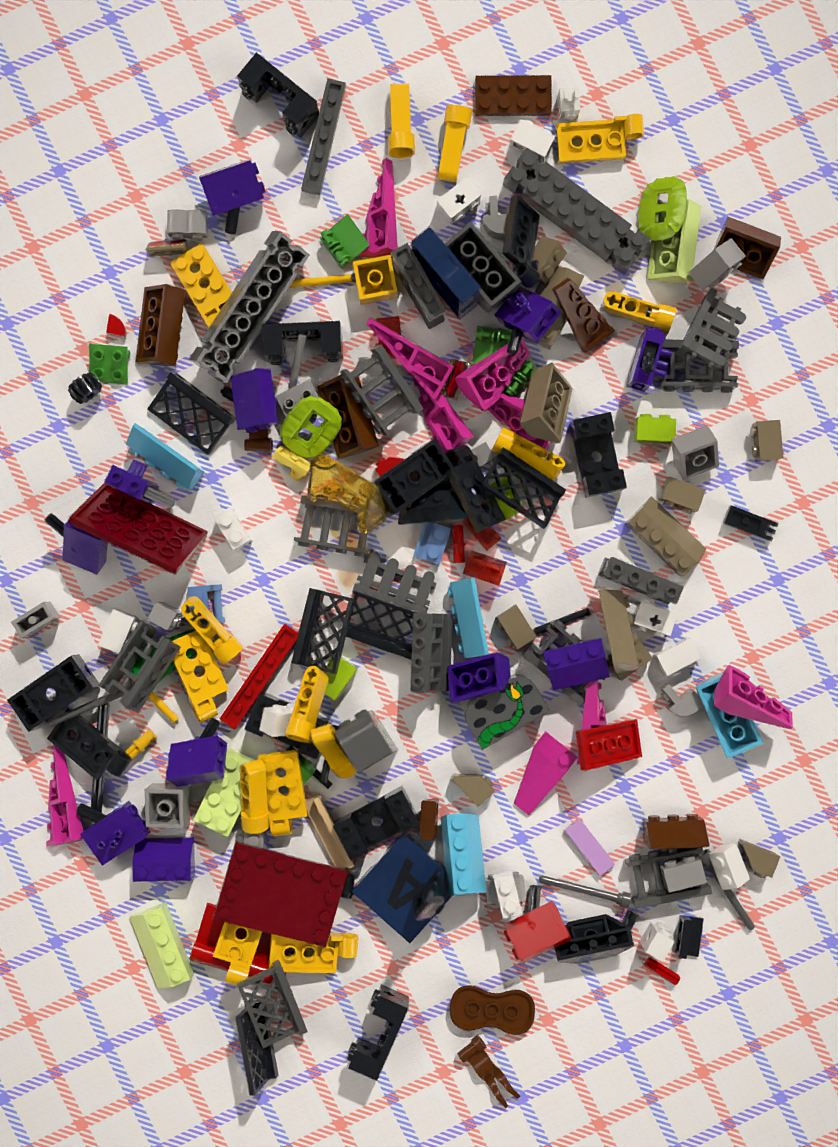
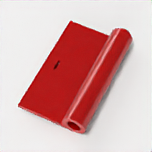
M207 902L189 960L228 971L231 962L213 957L224 922L213 920L216 905ZM238 928L236 935L238 938L243 939L247 936V932L244 928ZM262 932L247 978L268 969L270 933ZM290 947L284 951V955L288 956ZM273 975L265 977L263 982L271 984Z

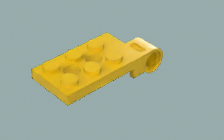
M630 114L627 116H615L611 120L557 123L556 134L559 164L625 159V140L639 139L644 136L643 115ZM592 137H598L601 140V143L599 145H593L590 139ZM574 138H579L582 141V145L576 147L571 141Z
M200 243L170 261V264L207 326L210 327L232 291L203 243ZM194 265L201 266L197 273L191 272ZM202 281H210L209 286L207 288H201L200 285Z
M197 631L173 640L181 648L172 661L187 692L195 717L201 724L218 716V711L212 697L229 690L210 646ZM191 648L196 651L194 659L187 658V649ZM196 666H201L204 669L202 677H197L194 674Z
M298 750L260 754L258 759L263 761L266 769L267 812L271 835L292 834V818L308 816ZM276 769H285L286 775H277ZM286 786L289 789V793L281 794L279 787Z
M224 922L213 957L231 962L225 983L237 986L238 982L247 979L262 931ZM238 928L246 930L247 936L240 939L237 937L236 930Z
M330 933L327 946L323 947L271 934L268 969L273 967V962L280 960L284 972L336 973L338 955L344 958L357 957L359 936L353 933ZM289 947L295 949L292 956L284 955V951ZM307 948L314 949V953L310 957L303 955L304 950Z

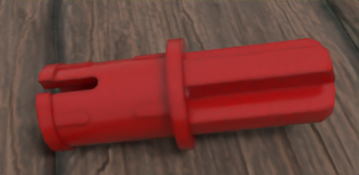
M453 525V544H451L453 546V563H465L464 545L466 543H464L463 525Z

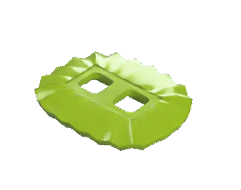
M675 176L656 178L654 182L647 184L646 189L642 192V199L639 202L640 207L638 209V230L651 238L650 240L660 241L669 239L681 229L687 204V190L682 179ZM668 193L667 203L657 204L658 196ZM666 212L665 222L655 223L656 214Z
M309 396L301 399L288 413L280 428V438L283 444L296 455L303 458L317 457L329 447L341 428L342 417L339 415L337 408L333 407L329 402L324 401L321 397ZM313 414L323 418L320 426H316L309 421ZM303 428L313 434L308 441L298 435Z

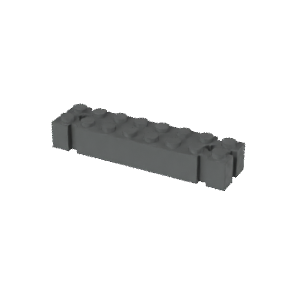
M526 148L518 158L516 168L513 166L504 177L503 186L513 194L519 191L522 194L521 198L528 205L604 261H607L608 258L614 261L612 267L625 275L651 238L640 230L634 233L630 230L632 224L546 161L543 165L539 163V156L529 148Z
M272 231L264 243L267 246L266 250H259L201 339L205 344L203 347L197 346L189 358L190 361L200 368L208 370L207 373L218 381L224 383L229 381L235 372L232 368L233 364H240L262 330V324H266L297 276L294 270L296 267H302L310 256L299 245H290L293 240L282 231Z

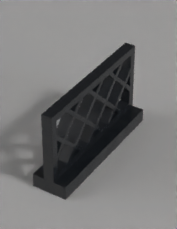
M177 372L169 373L167 381L147 408V410L207 455L211 453L228 427L236 420L234 415ZM170 384L176 388L177 397H167L166 390ZM188 397L191 400L192 408L183 409L181 398ZM178 399L179 410L170 411L168 400ZM165 401L166 412L159 413L154 407L158 402ZM204 409L207 413V420L198 421L196 410ZM193 410L194 422L185 423L183 412ZM180 412L181 424H174L171 421L170 414ZM218 420L224 426L219 432H213L211 421ZM208 422L210 433L200 434L198 423ZM195 424L197 435L190 436L187 434L185 425ZM210 435L211 444L208 449L202 445L201 436Z
M503 447L494 456L493 462L480 487L541 528H546L566 489ZM496 465L502 467L505 473L498 474ZM512 476L520 479L521 484L514 485ZM507 477L509 486H502L500 478ZM489 479H495L497 488L487 484ZM528 486L535 489L537 494L530 495ZM516 488H523L525 496L518 497ZM511 489L514 498H508L504 490ZM543 497L553 501L552 505L546 506ZM538 498L541 507L535 508L532 499ZM527 500L530 509L523 508L520 501ZM536 511H543L544 521L538 518Z
M309 588L291 663L307 667L316 666L322 671L337 674L355 599ZM324 595L329 596L332 602L326 608L323 605ZM343 600L348 601L347 609L341 612L337 604ZM334 607L338 615L330 619L327 611ZM324 614L327 623L320 627L318 619ZM341 619L343 625L337 631L333 623ZM330 626L334 634L326 639L322 630ZM319 633L323 641L315 645L313 641L314 636ZM336 637L338 646L332 650L329 641ZM325 645L329 653L322 657L318 649ZM315 652L318 660L313 664L308 663L310 654ZM330 656L334 661L332 669L327 668L324 662Z
M356 590L353 597L355 602L351 616L359 614L363 622L358 625L349 622L346 637L412 660V644L408 643L404 636L413 633V624L410 619L413 618L414 613L421 612ZM358 596L365 598L369 605L360 609L357 604ZM382 604L387 612L378 615L374 606ZM371 608L375 617L366 621L362 611ZM397 610L403 612L405 618L396 622L392 613ZM389 614L393 623L384 627L380 618ZM377 620L381 629L377 631L371 630L368 623ZM407 621L411 630L402 633L398 625ZM395 626L399 635L391 637L386 630Z
M254 1000L250 1007L258 1009L262 1001ZM266 1004L263 1008V1011H267ZM245 1006V1009L235 1019L249 1096H253L258 1093L269 1079H276L279 1074L273 1044L265 1048L262 1047ZM260 1015L257 1023L265 1024L268 1017ZM266 1030L263 1036L264 1040L272 1037L271 1031Z

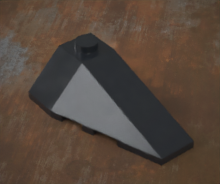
M439 868L436 869L413 898V918L416 920L432 918L435 913L438 915L445 906L443 904L442 875Z

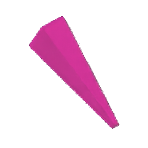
M388 158L382 160L384 168L382 175L377 178L379 183L378 189L372 195L365 220L367 222L365 234L362 233L370 246L360 253L358 257L376 258L391 255V252L398 248L393 162Z
M369 318L366 324L427 391L431 398L435 400L453 370L454 365Z
M414 380V385L418 386L421 396L418 399L423 407L422 412L426 425L430 426L433 436L430 439L433 440L435 438L445 454L450 449L466 445L474 436L443 394L440 392L434 400L418 381Z
M55 745L51 747L54 752V762H51L50 768L54 769L53 779L49 783L48 810H50L51 822L47 823V829H50V840L46 841V847L83 840L80 835L83 832L80 815L76 813L77 803L65 755Z

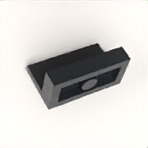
M680 915L675 953L679 958L687 959V955L699 957L704 918Z

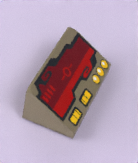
M187 240L149 242L146 251L151 257L183 254L188 251Z
M451 359L450 363L454 365V368L440 392L444 397L457 401L461 390L454 378L468 369L470 363Z

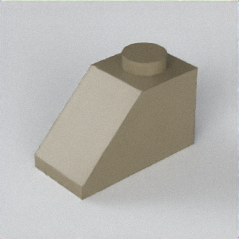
M453 774L451 776V779L477 807L495 792L492 787L495 784L488 776L485 778L481 774Z
M739 839L738 843L748 866L754 871V875L764 879L765 876L772 878L781 856Z

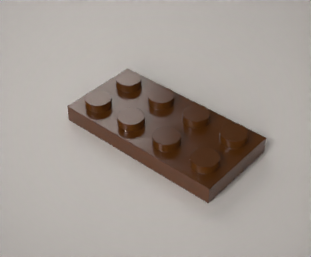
M552 75L475 76V116H551Z

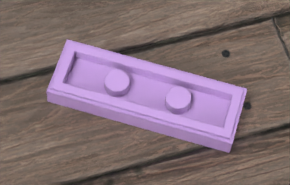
M580 818L564 829L600 876L615 865Z

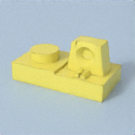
M283 445L277 448L272 455L279 464L291 468L289 476L297 481L303 476L305 477L314 466Z

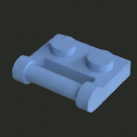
M222 584L187 587L188 598L191 596L198 597L208 609V591H213L215 618L220 623H225V617L222 615ZM200 619L202 624H208L206 619Z

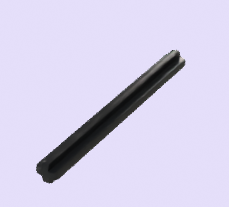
M109 703L98 707L97 729L107 737ZM105 772L100 779L95 780L93 778L91 808L101 813Z

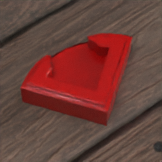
M109 314L106 333L126 337L127 332L123 322L118 317Z

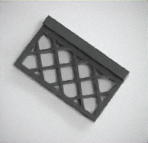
M280 960L273 962V967L237 983L263 1048L297 1032H300V1035L308 1032ZM273 975L270 985L262 983L265 977ZM250 984L255 986L252 994L244 992L243 988ZM260 987L268 989L264 997L256 995ZM272 991L280 993L277 1000L269 999ZM254 999L262 1001L258 1009L250 1007ZM266 1003L274 1005L271 1012L263 1011ZM278 1006L286 1008L283 1016L275 1014ZM260 1015L268 1017L265 1024L257 1023ZM272 1018L280 1020L277 1028L269 1026ZM284 1022L292 1023L293 1027L287 1030L281 1029ZM266 1030L274 1032L272 1037L264 1040L263 1036Z

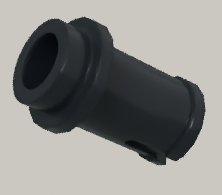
M347 873L341 894L342 898L352 899V895H354L352 889L354 887L355 874Z
M627 910L622 923L630 926V930H632L639 915Z

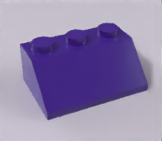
M601 638L543 652L553 691L610 677Z
M499 652L447 666L450 703L453 704L502 691L511 677L509 658Z
M194 837L145 838L135 844L132 861L133 882L192 880L195 876Z

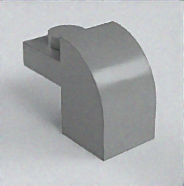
M489 196V202L485 203L486 215H483L482 218L483 227L490 236L504 239L508 214L498 215L497 196Z
M664 683L660 687L662 690L661 696L667 702L671 701L666 708L672 713L680 716H689L704 706L701 698L691 688H688L678 696L669 684Z

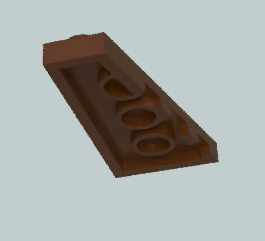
M566 278L552 288L583 352L586 353L615 332L614 328L606 322L607 320L600 315L595 306L587 300L583 292L571 279Z

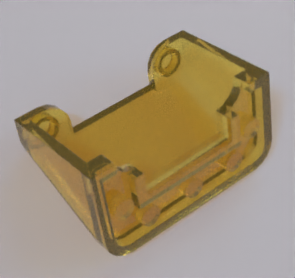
M326 454L310 460L308 499L315 502L317 498H325L327 503L336 499L358 514V531L364 535L386 521L387 510L379 488L374 483Z

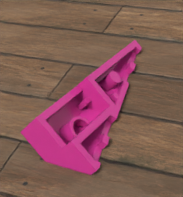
M598 680L587 683L581 730L607 724L604 700L599 698V689L602 688V685ZM578 754L577 764H580V762H579V754Z

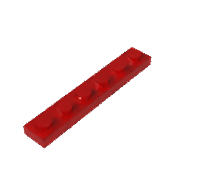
M287 624L282 626L219 718L221 721L233 729L238 727L256 701L259 693L262 692L297 641V631Z

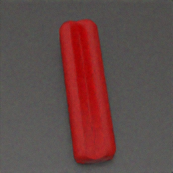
M651 957L646 959L644 963L646 968L673 985L679 983L681 977L677 973Z

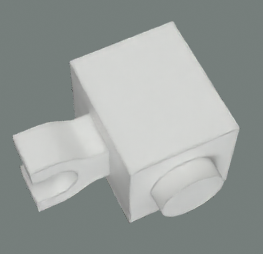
M579 87L559 88V118L572 120L579 116Z

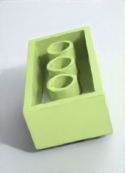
M233 748L228 749L226 752L224 779L212 781L193 820L229 837L242 811L240 765L255 759Z

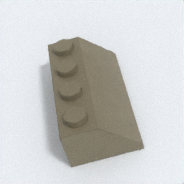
M559 266L546 284L539 282L535 294L552 301L561 312L539 342L536 343L549 350L565 319V315L552 288L566 278L571 279L579 288L584 278L582 274Z
M553 363L533 370L520 425L531 437L560 443L573 388Z
M652 496L625 523L679 576H685L706 551V548Z
M599 589L616 673L637 670L639 669L638 663H642L640 651H635L634 647L638 642L636 632L631 633L630 626H634L632 614H627L626 608L630 607L628 596L624 597L622 590Z

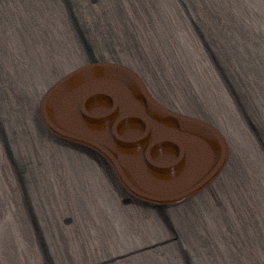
M466 985L458 988L452 995L450 1017L454 1025L462 1030L471 1031L484 1027H493L511 1035H519L527 1032L533 1025L535 1004L533 998L522 990L491 993L477 986Z

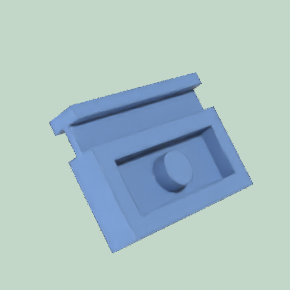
M425 522L413 556L439 565L451 528L433 522Z

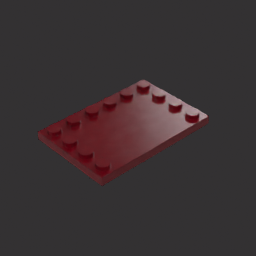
M103 483L73 512L68 520V523L174 575L178 573L208 534V531L106 483Z
M235 841L213 920L326 947L348 871Z

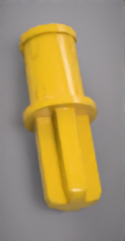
M148 729L137 740L135 739L134 743L125 752L133 759L141 751L144 752L145 748L157 736L152 730Z

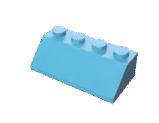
M134 423L126 445L130 447L128 451L137 457L141 455L146 458L144 462L152 468L155 466L160 468V474L167 479L174 478L177 481L175 484L181 489L185 490L188 488L192 490L204 474V471L150 432Z
M475 578L450 582L451 586L448 587L449 598L454 599V605L451 606L453 617L457 616L458 624H455L456 635H460L462 643H458L460 655L464 654L465 658L488 655L489 651Z
M721 672L696 686V689L728 759L762 744L763 741L753 720L728 714L714 706V691L724 673Z
M462 813L442 816L441 827L448 896L486 893L479 815Z

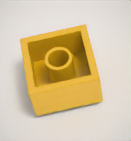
M391 255L353 262L361 305L398 298Z

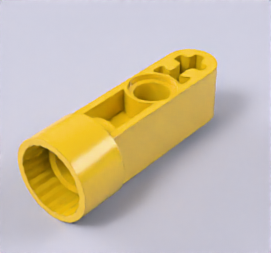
M409 83L390 84L392 133L388 136L389 155L400 159L409 158L415 154V136L411 133Z
M461 105L446 106L444 117L446 132L438 180L457 183L465 131L470 128L473 112L468 107Z
M614 291L608 292L604 296L602 308L606 313L659 328L661 332L666 334L670 331L677 308L660 304L659 306ZM610 300H614L613 306L609 305ZM632 305L635 310L629 312L625 309V306ZM647 310L651 311L649 317H646Z
M505 427L502 428L491 450L497 454L504 447L553 481L558 478L565 466V461L560 456L530 442Z
M191 596L187 598L181 607L183 616L213 649L212 653L222 664L227 663L243 649V646L233 634L230 635L198 597ZM200 619H206L209 625H203Z
M316 666L308 667L304 673L294 709L285 732L286 737L303 743H311L312 741L311 730L316 728L315 724L328 684L327 674Z
M327 724L311 730V737L315 746L326 759L334 774L341 779L352 777L357 771L340 745L333 726Z
M256 759L240 765L242 830L249 834H259L269 828L266 769L263 761Z

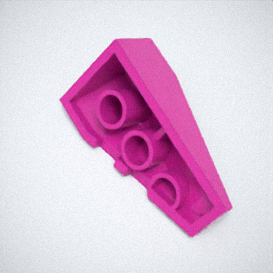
M523 338L516 355L507 352V344L454 378L462 394L481 411L487 410L500 399L502 391L510 384V379L514 373L519 371L529 356L530 352Z

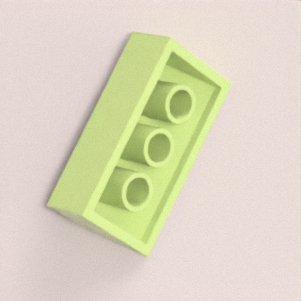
M687 199L686 213L681 229L669 239L652 240L647 279L670 283L692 282V277L688 272L694 268L702 206ZM666 212L657 213L655 223L665 222Z
M161 903L130 916L157 988L174 987L190 980L194 972L167 903Z

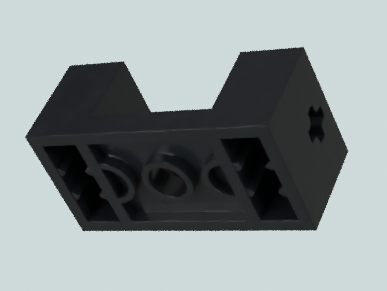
M257 52L237 75L239 87L242 90L241 93L248 100L252 99L257 103L269 87L276 94L279 95L281 93L286 97L285 100L289 105L282 114L286 130L292 136L297 135L301 138L318 118L317 100Z
M340 321L262 324L263 356L271 365H281L282 362H287L286 339L297 341L299 334H305L306 338L311 341L319 340V337H321L324 360L339 362V359H343V338Z
M611 412L572 420L569 425L585 498L626 489L623 469L619 470L612 438L615 428ZM595 451L601 454L599 462H595L591 458V454Z
M434 438L415 450L410 456L389 471L371 481L366 487L386 516L390 517L448 477L446 471L454 468V466ZM412 471L416 472L419 476L417 482H413L410 479Z
M80 654L71 655L7 699V702L27 731L31 732L42 727L48 719L53 718L54 715L77 699L85 697L97 689L99 682ZM49 688L54 689L56 692L53 699H49L46 695V691Z
M262 691L257 697L244 730L260 737L264 735L271 737L260 731L264 708L273 707V705L287 706L290 702ZM318 715L315 726L318 728L327 724L332 725L333 720ZM286 736L272 737L298 748L299 753L315 760L319 756L320 751L315 746L313 740L311 743H303Z
M400 786L335 820L333 828L350 861L367 853L369 847L397 832L402 831V833H405L419 826L420 818L404 787ZM380 816L383 819V823L376 826L372 823V818Z
M382 984L379 990H374L370 1006L373 1007V1015L386 1020L384 1034H380L377 1045L358 1037L355 1043H351L347 1057L349 1061L348 1069L375 1081L380 1076L409 1009V996Z

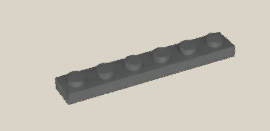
M327 78L301 187L302 192L321 195L346 89V82Z

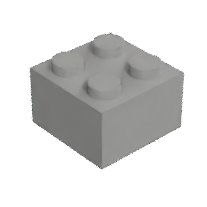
M731 238L714 249L688 273L702 291L707 287L712 289L726 279L731 272L742 265L740 261L746 256Z
M708 425L671 439L674 466L683 480L719 467L718 442Z
M165 783L150 784L145 789L146 827L184 828L190 822L189 785L176 787L173 784Z

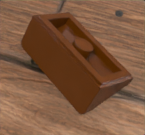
M438 798L421 801L420 839L434 840L437 837Z

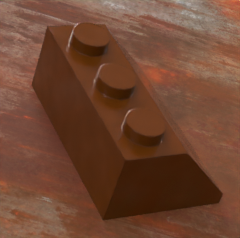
M727 217L714 249L732 238L746 256L740 261L742 265L737 270L764 279L780 249L781 236Z
M671 814L667 815V818L650 815L648 819H643L644 843L650 849L710 847L705 821L703 818L698 817V814H687V817Z

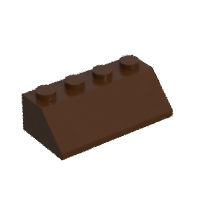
M168 284L144 287L136 363L176 366L180 328L183 320L182 311L185 303L184 289Z
M342 375L317 386L320 397L337 408L339 415L342 417L341 428L333 440L338 459L363 453L379 446L371 418L368 419L362 411L364 409L360 402L357 403L351 394L353 391L349 386H345L341 380ZM358 376L354 380L356 381L360 389H362L360 378Z

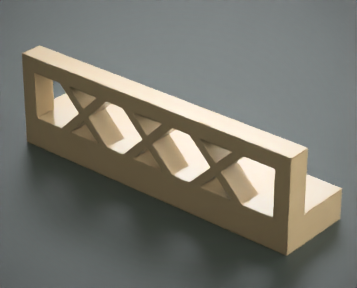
M321 794L306 801L308 815L335 867L342 869L346 867L352 868L355 865V859L350 861L333 828L334 819Z

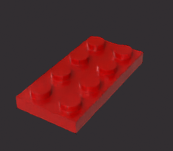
M629 719L575 731L580 769L582 771L642 757L637 719Z

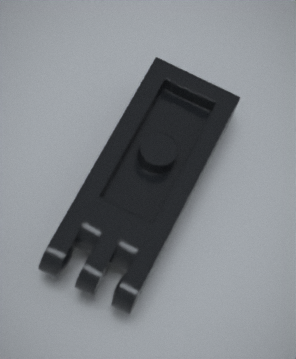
M732 505L729 506L723 521L725 525L771 542L773 537L766 534L767 532L775 534L776 530L769 528V526L778 527L779 524Z

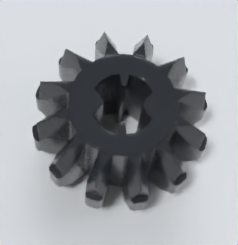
M91 372L77 377L68 386L71 398L79 404L92 400L102 390L100 380Z

